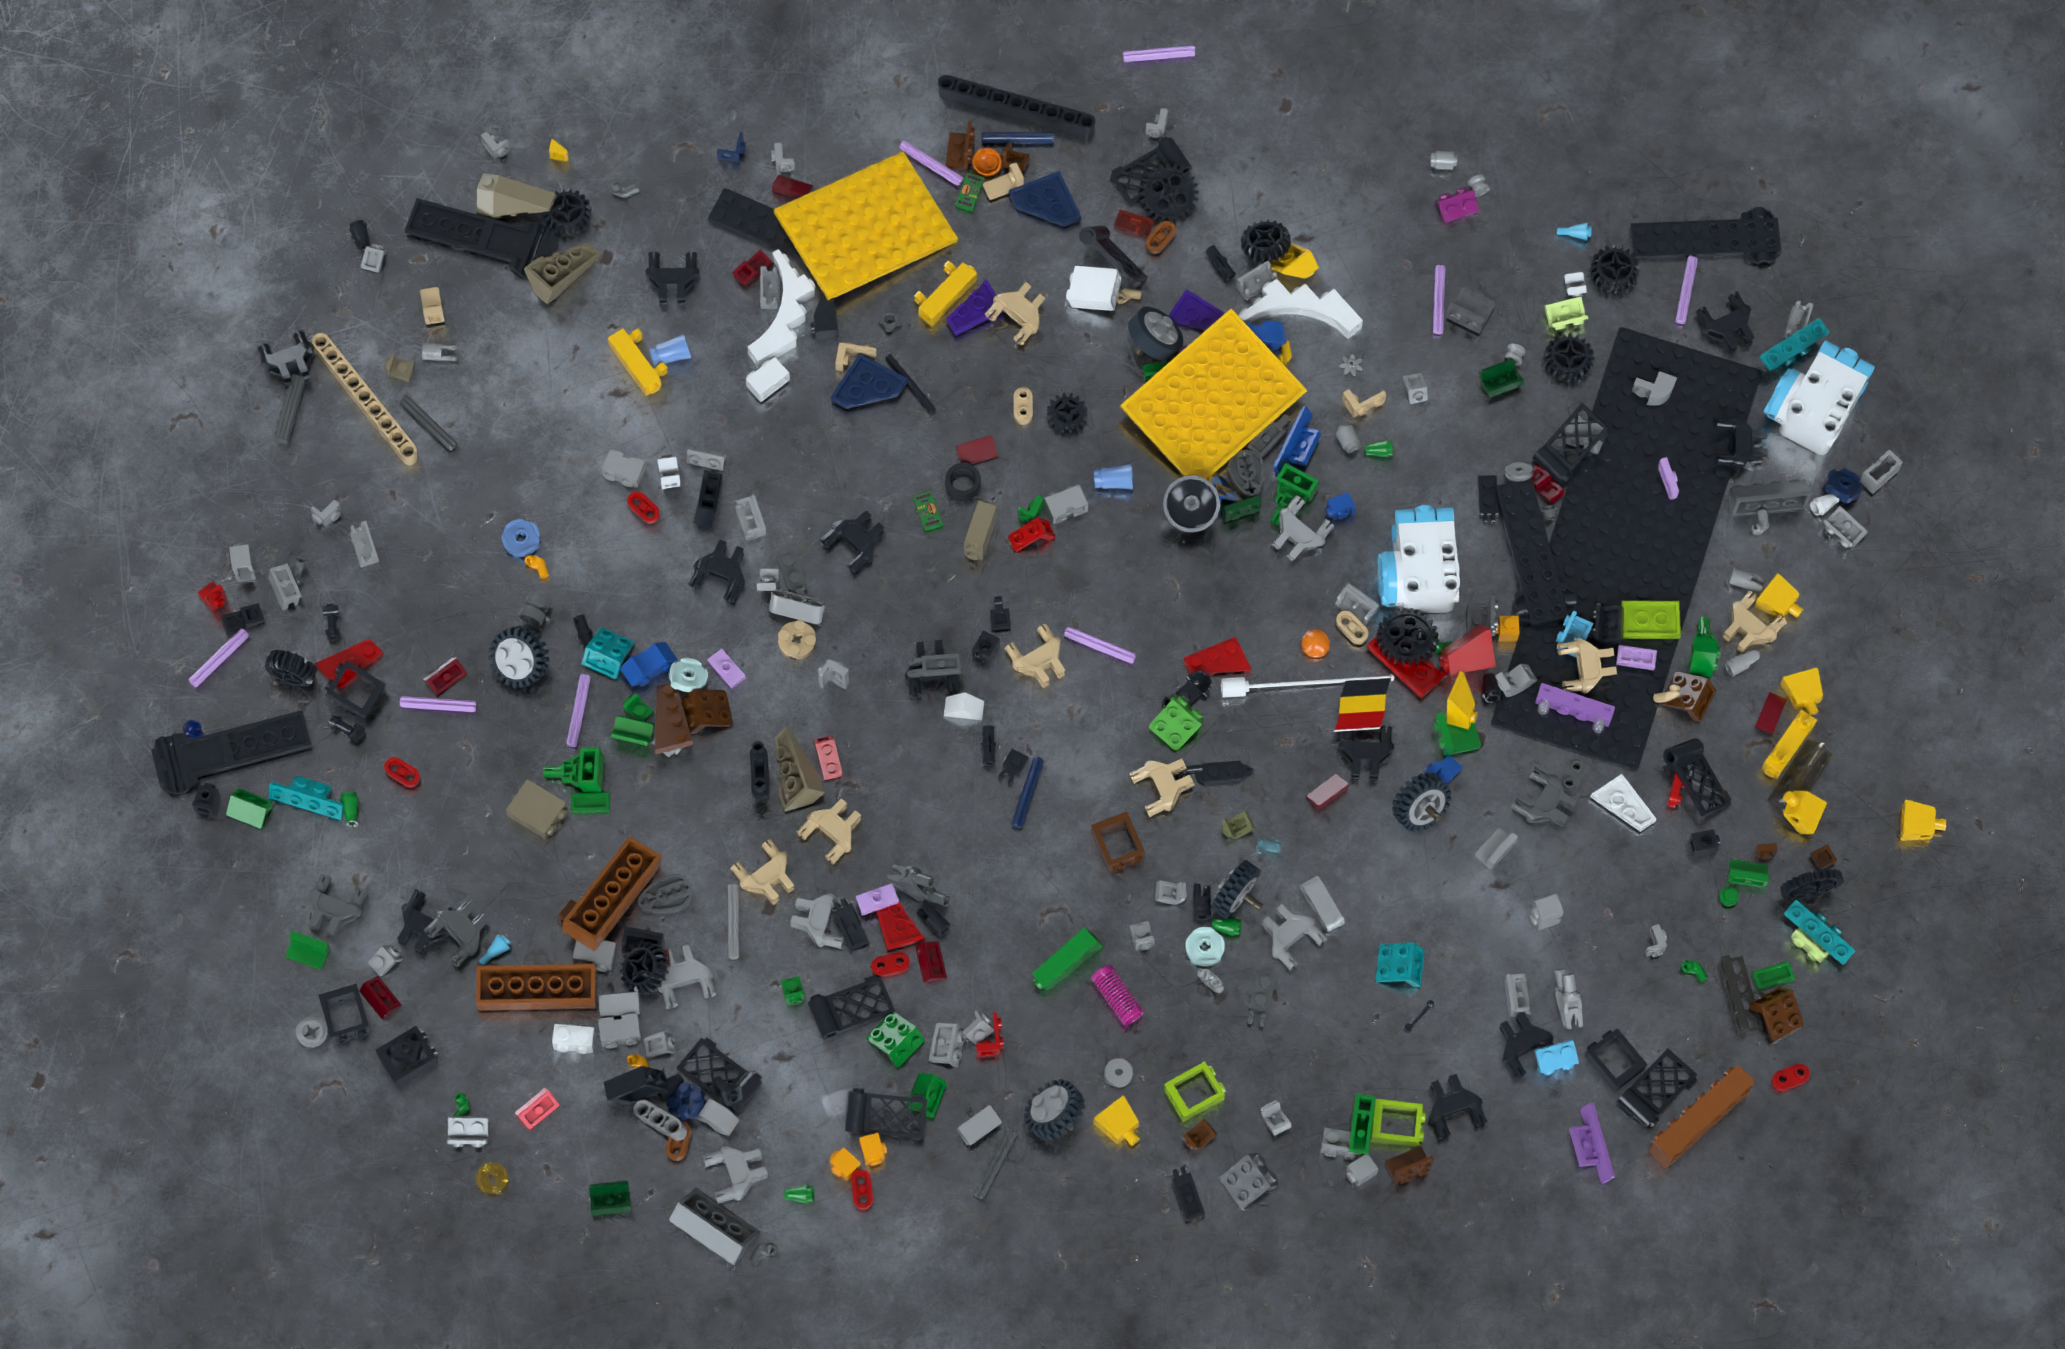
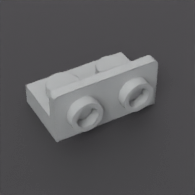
M936 1023L929 1061L932 1063H948L953 1067H958L959 1061L962 1058L963 1042L966 1039L963 1033L964 1029L958 1024Z
M488 1116L448 1117L447 1144H452L453 1147H462L464 1144H472L473 1147H483L484 1144H487L489 1140Z
M1324 1128L1321 1153H1325L1329 1157H1336V1155L1344 1156L1348 1160H1356V1158L1359 1159L1361 1156L1359 1153L1348 1152L1349 1131Z

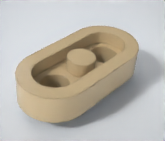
M1021 387L1014 393V419L1018 424L1025 425L1030 423L1033 417V395L1028 388ZM1025 394L1026 397L1022 398L1020 397V395ZM1025 411L1026 414L1021 415L1020 412Z
M1342 611L1337 615L1336 626L1352 643L1360 645L1367 641L1368 629L1353 613ZM1346 620L1349 623L1345 625L1342 623V621ZM1355 634H1361L1362 637L1357 638Z

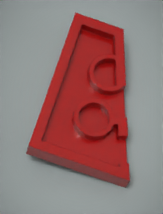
M1236 637L1183 658L1189 674L1195 671H1203L1208 675H1214L1215 673L1232 674L1244 671V673L1251 672L1252 670Z
M369 638L318 661L314 665L328 680L334 681L337 676L334 672L340 663L344 665L347 660L365 671L383 655V651ZM347 669L336 688L341 692L359 675Z
M900 902L876 911L887 951L925 941V937L917 929L915 923L907 915Z

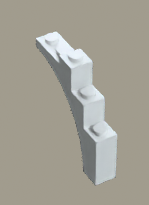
M779 249L772 252V257L783 284L781 306L770 328L758 340L748 346V355L758 369L766 360H771L774 357L778 358L796 347L797 336L793 328L806 322L805 314L807 312L802 303L815 297L814 289L816 286L812 279H808L805 274L799 276L795 268L792 269L789 265L790 261L786 254H782Z
M1277 278L1272 282H1267L1262 287L1261 297L1256 299L1250 308H1244L1239 313V317L1245 324L1279 314L1309 316L1326 322L1347 339L1359 331L1363 324V320L1335 289L1325 292L1319 299L1304 284L1301 287H1296L1290 294Z

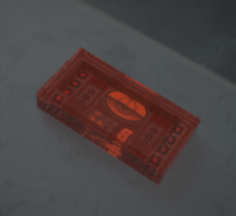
M1119 209L1114 228L1148 238L1155 220Z

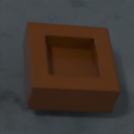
M1758 844L1754 850L1755 858L1763 860L1773 858L1777 852V844Z
M1828 844L1810 853L1819 871L1838 861Z

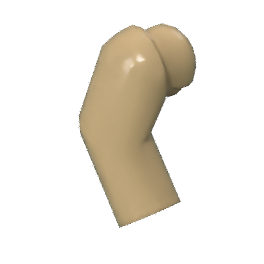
M1124 288L1118 293L1117 303L1124 304L1130 299L1141 300L1142 290Z
M1671 685L1669 687L1670 692L1654 694V701L1656 703L1667 702L1679 697L1681 694L1680 686Z

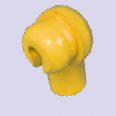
M1286 341L1287 343L1281 346L1282 353L1277 357L1284 366L1292 358L1289 341Z

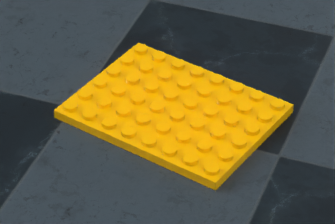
M903 151L774 209V214L828 300L958 241V237Z
M1230 309L1123 402L1120 408L1183 476L1197 475L1208 480L1212 474L1216 473L1234 455L1301 398L1307 390L1242 319Z

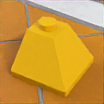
M1291 243L1288 253L1284 255V258L1279 257L1278 262L1275 260L1271 262L1272 270L1300 278H1308L1319 269L1311 250Z
M1460 671L1447 699V724L1469 730L1471 723L1476 721L1477 712H1475V702L1465 674Z

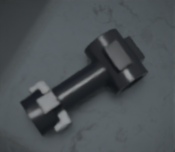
M334 603L326 604V606H322L323 617L328 618V629L325 630V635L329 640H336L340 634V629L336 628L335 616H339V607L334 605Z
M339 715L331 717L328 724L331 726V729L336 731L339 728L349 733L348 738L354 742H358L359 739L363 738L365 728L362 725L355 723L354 727L342 722L343 718Z

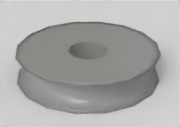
M1514 462L1505 468L1506 478L1512 481H1525L1533 476V466L1526 462Z
M1114 1058L1106 1064L1104 1077L1111 1086L1116 1088L1124 1087L1133 1078V1067L1126 1059ZM1121 1070L1122 1074L1118 1076L1115 1074V1071Z

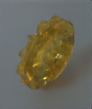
M496 1162L482 1165L476 1174L478 1187L483 1192L490 1194L500 1192L506 1187L508 1181L506 1169ZM488 1172L493 1176H498L495 1178L496 1185L492 1181L487 1182L489 1179Z

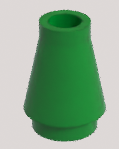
M1386 439L1366 444V455L1385 458L1393 456V443Z
M357 792L342 793L340 802L344 804L345 821L357 820L359 802Z
M1237 917L1213 919L1212 929L1232 936L1240 935L1242 928L1241 919H1237Z
M805 1184L785 1188V1200L806 1204L813 1202L814 1186Z

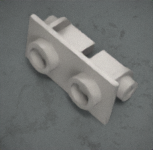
M693 446L687 449L686 463L723 471L727 454L710 450L707 453V449Z

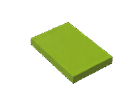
M1679 601L1621 602V605L1624 607L1623 639L1681 638Z

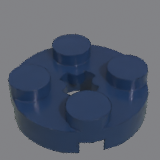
M1842 468L1841 471L1832 469L1825 479L1824 489L1827 493L1841 499L1844 503H1850L1860 496L1863 484H1860L1859 481L1861 479L1859 476L1848 469Z
M683 1082L672 1094L671 1098L667 1100L666 1106L669 1108L672 1116L683 1122L685 1121L684 1119H693L699 1115L705 1106L704 1096L706 1094L697 1084Z

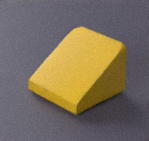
M551 139L549 148L550 159L569 161L568 151Z

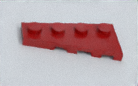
M1377 636L1366 647L1421 699L1448 675V672L1434 667L1433 663L1429 661L1423 662L1421 659L1419 665L1412 662L1411 667L1408 662H1405L1404 666L1401 665V661L1394 664V658L1387 660L1388 654L1382 655L1383 649H1378L1379 642H1376Z

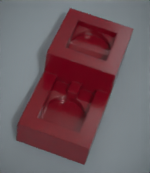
M760 249L748 261L744 260L732 274L746 286L760 276L761 266H766L768 270L774 263Z
M1538 464L1533 468V476L1530 479L1533 480L1535 491L1550 505L1565 494L1564 489L1551 479L1547 471Z
M1769 692L1755 728L1773 735L1787 699Z

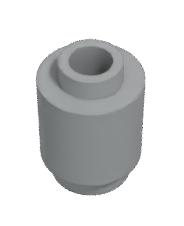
M1454 151L1431 152L1430 167L1453 170V166H1457V155H1454Z
M1343 424L1337 428L1335 435L1343 450H1346L1347 453H1352L1361 447L1359 444L1360 440L1352 425Z

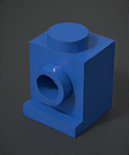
M1349 492L1329 499L1325 511L1329 519H1343L1349 513L1351 516H1354L1356 506Z

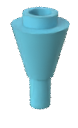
M1588 222L1570 226L1569 228H1557V235H1569L1588 241V237L1592 236V226H1588Z
M497 934L487 953L479 962L485 966L492 958L511 949L509 946L511 942L504 935L500 937Z

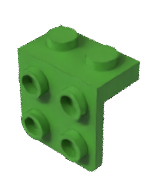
M1175 693L1168 705L1150 723L1149 728L1173 750H1179L1202 725L1204 718L1198 709H1193L1188 705V701L1183 696H1178Z

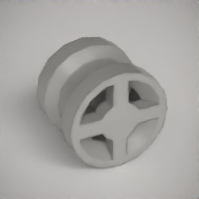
M1483 174L1476 175L1467 182L1468 186L1474 190L1475 197L1482 196L1490 190L1489 184L1485 183Z
M1509 344L1507 347L1508 353L1505 354L1504 361L1513 358L1515 366H1520L1526 349L1518 344Z

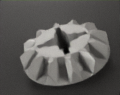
M1199 969L1197 972L1198 977L1205 985L1218 993L1224 990L1223 982L1208 969Z
M307 1017L296 1028L297 1039L305 1047L314 1048L318 1045L321 1046L327 1038V1026L318 1017ZM308 1026L312 1030L317 1029V1031L315 1032L316 1038H314L312 1035L307 1036L309 1034Z

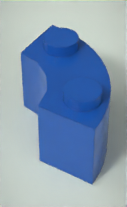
M1263 321V325L1252 326V323L1246 324L1271 351L1278 350L1280 346L1287 343L1282 322Z
M666 642L654 643L642 653L631 656L622 665L620 670L631 686H645L651 679L661 673L669 672L671 665L678 659Z

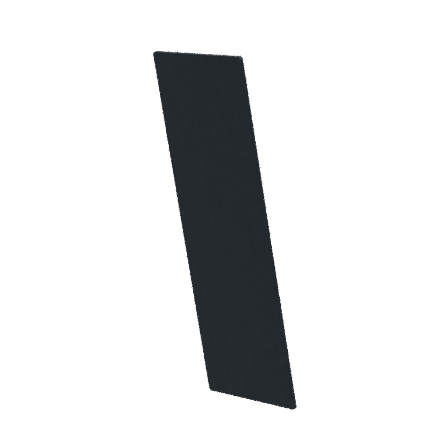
M1624 327L1618 329L1592 412L1610 428L1608 430L1610 434L1604 440L1598 454L1589 452L1572 471V478L1568 483L1549 542L1559 583H1567L1575 594L1577 603L1575 609L1577 612L1576 616L1593 623L1586 641L1598 650L1609 648L1614 650V656L1600 658L1601 668L1616 667L1617 674L1603 676L1586 694L1580 691L1571 693L1615 706L1609 727L1592 721L1579 720L1570 714L1563 715L1555 709L1536 704L1541 683L1563 690L1564 688H1570V686L1562 687L1563 681L1579 680L1577 659L1569 654L1559 655L1557 652L1559 650H1557L1558 642H1556L1559 632H1564L1566 626H1563L1564 621L1530 627V624L1523 623L1507 672L1509 673L1520 664H1527L1538 681L1511 697H1506L1501 690L1500 700L1497 702L1491 720L1493 726L1634 771L1638 770L1659 703L1654 701L1653 696L1656 693L1663 692L1679 639H1623L1622 644L1600 645L1593 638V628H1595L1596 622L1593 613L1596 610L1597 603H1601L1603 607L1621 606L1622 601H1679L1680 630L1682 631L1732 471L1730 466L1714 464V461H1718L1714 460L1716 453L1730 455V434L1728 430L1714 429L1713 425L1716 424H1713V419L1715 417L1729 419L1732 416H1737L1747 422L1762 375L1760 369ZM1659 371L1677 378L1670 398L1661 405H1647L1648 397H1640L1632 392L1636 378L1655 384ZM1666 457L1672 472L1676 473V483L1679 489L1677 498L1671 500L1668 497L1658 469L1660 459ZM1624 645L1657 650L1655 669L1648 670L1616 665L1618 646Z

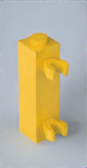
M947 261L943 265L945 267L943 271L950 276L928 298L920 291L914 295V302L919 305V316L933 327L977 282V271L973 266L962 262L956 268L953 263Z
M622 328L608 337L609 347L646 396L650 393H656L661 387L660 377L668 373V367L662 362L653 369L635 345V343L643 339L641 336L643 334L639 328L635 329L630 335Z
M1803 710L1798 713L1761 768L1767 776L1775 777L1776 779L1780 777L1815 727L1817 719Z

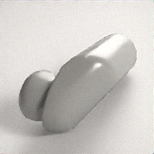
M1765 509L1757 511L1759 521L1751 527L1754 535L1763 534L1769 527L1767 510Z

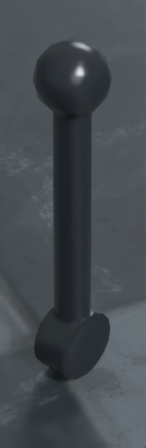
M1428 1000L1427 1005L1411 1023L1405 1025V1031L1410 1032L1412 1026L1429 1008L1434 1006L1432 1000Z

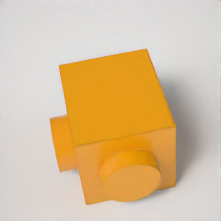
M1499 616L1498 626L1495 629V634H1498V642H1517L1519 636V616Z
M875 1133L859 1138L865 1165L876 1166L881 1164L885 1160L884 1154L887 1153L885 1142L880 1141L879 1134Z
M844 1147L840 1151L836 1150L830 1156L831 1172L837 1177L841 1176L847 1182L855 1171L861 1169V1163Z

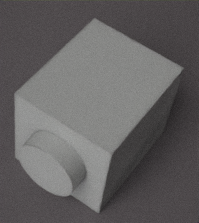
M1364 1155L1347 1166L1346 1176L1351 1183H1355L1358 1187L1376 1176L1379 1169L1369 1155Z

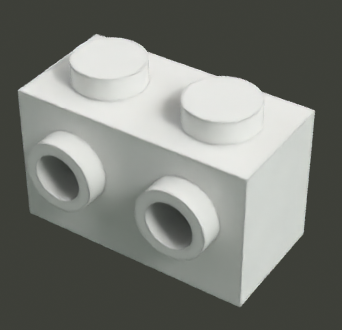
M774 357L771 360H766L757 371H752L748 374L746 387L762 402L790 380L789 372Z
M554 1025L552 1040L554 1050L560 1052L576 1051L581 1054L593 1053L595 1042L594 1027Z

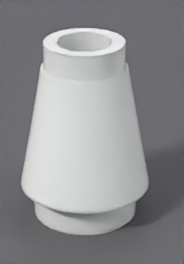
M1832 494L1814 498L1810 503V508L1815 515H1824L1839 502V498Z

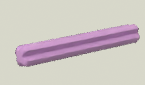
M1195 46L1124 51L1123 59L1124 62L1195 56Z
M903 141L899 147L901 151L958 186L962 183L963 177L909 142Z
M1689 256L1687 259L1676 316L1677 324H1685L1698 262L1697 257Z
M1437 265L1435 268L1433 333L1439 335L1443 333L1446 267L1443 265Z
M1070 626L1064 632V636L1128 663L1132 664L1135 661L1136 653Z
M240 629L189 678V682L194 687H198L249 637L248 633L244 629Z
M581 674L579 678L567 738V746L577 747L590 684V676Z
M401 696L400 707L475 712L476 702L470 700Z

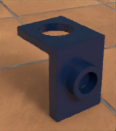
M739 132L736 151L717 148V159L733 162L740 161L741 154L745 153L746 148L743 132Z

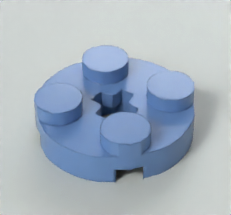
M516 519L505 526L502 543L505 550L512 554L513 557L528 556L539 548L540 533L533 522ZM519 534L526 536L524 541H517Z

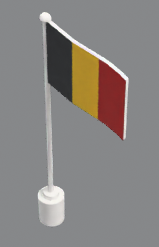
M1390 674V676L1249 684L1248 681H1245L1244 677L1221 678L1220 686L1221 696L1224 698L1246 696L1249 688L1345 682L1340 697L1339 719L1334 729V732L1380 729L1385 715L1387 690L1390 681H1393L1395 677L1393 674Z

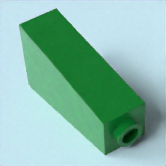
M1084 927L1032 973L1035 977L1034 983L1040 989H1051L1100 951L1104 945L1093 932Z

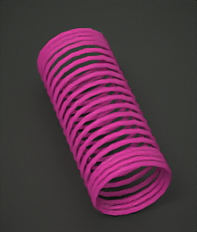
M1108 964L1097 970L1092 975L1091 980L1101 991L1105 1000L1111 1005L1115 1014L1121 1019L1120 1022L1126 1026L1136 1021L1143 1014L1144 1010L1136 1003V1000L1132 997L1133 994H1130V991L1126 988L1127 986H1124L1125 983H1122L1123 980H1120L1121 978L1118 977L1117 972H1114L1113 966ZM1122 992H1124V993H1123L1122 995H1120L1118 998L1114 999L1116 996H1118L1119 994H1121Z

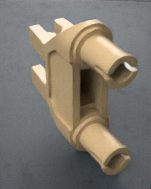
M1027 282L1017 292L996 295L993 299V305L985 313L987 318L993 313L989 320L995 321L1003 310L1019 323L1022 328L1014 336V340L1017 342L1021 338L1018 342L1020 345H1024L1029 336L1038 331V307L1045 299L1044 296L1039 294L1032 302L1028 301L1024 297L1031 288Z
M1748 591L1740 601L1732 604V625L1724 632L1722 637L1726 642H1729L1739 633L1744 639L1738 644L1739 647L1736 650L1742 654L1751 645L1773 642L1777 638L1779 630L1787 624L1785 618L1780 620L1782 616L1777 615L1767 626L1747 609L1758 599L1756 594L1751 597L1752 591Z
M1043 624L1044 628L1040 626L1037 629L1045 644L1027 655L1021 654L1015 642L1010 643L1011 647L1008 644L1004 648L1013 661L1012 667L1020 673L1034 676L1042 688L1049 685L1048 681L1050 679L1045 673V670L1048 668L1053 670L1058 679L1065 676V669L1058 659L1061 639L1054 636L1047 624Z
M1576 638L1573 642L1557 644V649L1565 648L1564 650L1557 651L1559 655L1576 654L1579 680L1563 681L1562 687L1570 686V688H1564L1563 690L1568 692L1580 691L1586 694L1603 676L1617 674L1616 667L1601 668L1600 658L1614 656L1613 648L1598 650L1581 638Z
M1183 759L1168 765L1149 760L1145 762V766L1129 772L1134 784L1150 776L1157 786L1161 797L1160 800L1145 806L1149 817L1164 810L1171 811L1176 805L1180 793L1195 786L1190 775L1177 781L1173 777L1187 769Z
M840 799L831 809L809 813L807 821L796 831L799 837L806 840L815 828H819L832 839L836 845L825 855L828 861L831 860V864H835L844 853L851 851V831L861 821V814L856 810L845 821L840 817L847 809V803L843 799Z
M769 839L767 840L768 844L764 842L761 846L772 858L768 863L752 874L747 872L740 861L736 863L737 866L734 864L730 870L740 880L742 889L764 894L772 905H775L779 902V895L773 889L775 885L779 883L788 894L795 889L794 884L786 875V852L780 851L773 843V840Z

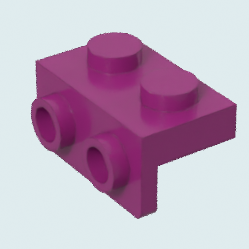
M1467 187L1456 190L1457 193L1455 194L1445 193L1439 196L1440 199L1435 200V204L1439 206L1443 222L1446 223L1479 212L1474 190L1467 189Z

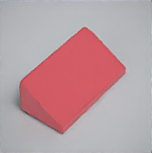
M544 1088L518 1109L515 1115L530 1130L560 1104L551 1092Z

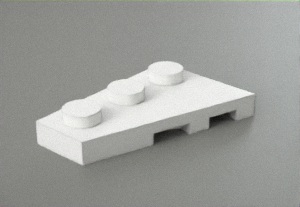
M1622 774L1590 796L1640 832L1657 820Z

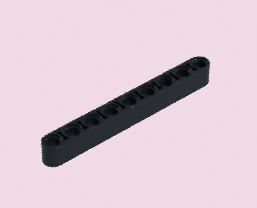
M942 75L938 79V93L943 98L1088 137L1095 132V118L1089 113L950 75ZM943 85H949L950 87L944 88V87H942V86H943ZM1031 109H1036V110H1038V111H1037V112H1032V111H1030V110H1031ZM1049 114H1054V115H1056V116L1050 117V116H1048V115H1049ZM1086 123H1087V124H1090L1091 126L1086 127V126H1084L1083 124H1086Z

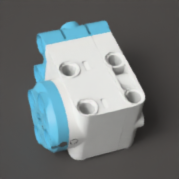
M1827 340L1823 342L1806 375L1795 369H1787L1763 412L1767 417L1781 424L1779 428L1781 435L1818 455L1827 454L1834 441H1836L1845 421L1859 397L1863 394L1868 385V380L1876 367L1861 358L1858 361V354L1850 348L1841 349L1838 354L1840 347Z
M1420 505L1414 511L1413 509L1395 510L1396 525L1391 527L1394 551L1378 553L1377 587L1382 606H1399L1402 613L1404 608L1409 613L1413 608L1414 614H1417L1418 611H1421V614L1447 613L1452 611L1455 602H1459L1460 586L1453 507L1435 508L1434 511V508L1430 505Z

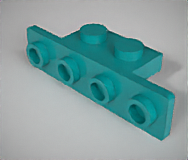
M1818 318L1760 355V359L1768 371H1772L1784 364L1788 366L1796 361L1795 357L1799 354L1802 357L1810 352V347L1828 335L1829 331L1822 320Z
M297 775L289 787L275 782L269 784L268 798L338 820H341L343 816L344 804L328 799L332 793V786Z
M1795 900L1784 913L1787 918L1841 964H1845L1855 953L1856 950L1843 939L1842 930L1835 924H1829L1826 921L1828 918L1820 911L1811 912L1801 902Z

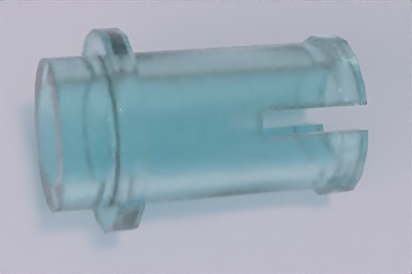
M1259 838L1257 851L1272 852L1274 855L1276 853L1280 854L1282 842Z

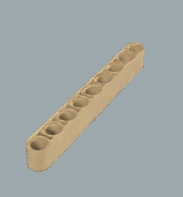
M324 333L316 334L312 339V343L319 358L402 462L406 465L415 464L418 461V452L414 443L330 338ZM319 343H326L324 346H318ZM331 356H336L334 360H329ZM341 370H348L344 374L339 373ZM353 383L358 384L356 387H350ZM364 397H369L366 401L361 400ZM374 411H380L377 415L372 414ZM386 424L391 425L389 428H383ZM396 438H402L400 442H394ZM407 452H413L410 456L405 455Z

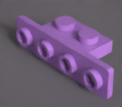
M1589 1103L1580 1109L1584 1126L1572 1127L1569 1131L1579 1166L1596 1165L1600 1182L1606 1183L1615 1177L1614 1169L1611 1165L1594 1103Z

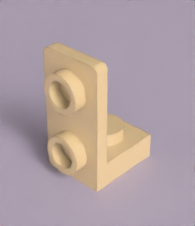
M1017 162L1010 165V172L1008 174L983 183V188L989 200L1008 194L1010 189L1024 184V177Z
M433 287L420 290L426 325L445 322L439 288Z
M839 342L835 362L836 370H844V365H848L849 355L858 356L860 353L868 358L876 359V348L870 345H855L852 342Z
M1350 389L1343 392L1342 401L1354 418L1358 415H1365L1374 406H1381L1385 402L1387 393L1384 390L1360 403L1357 395L1352 394Z

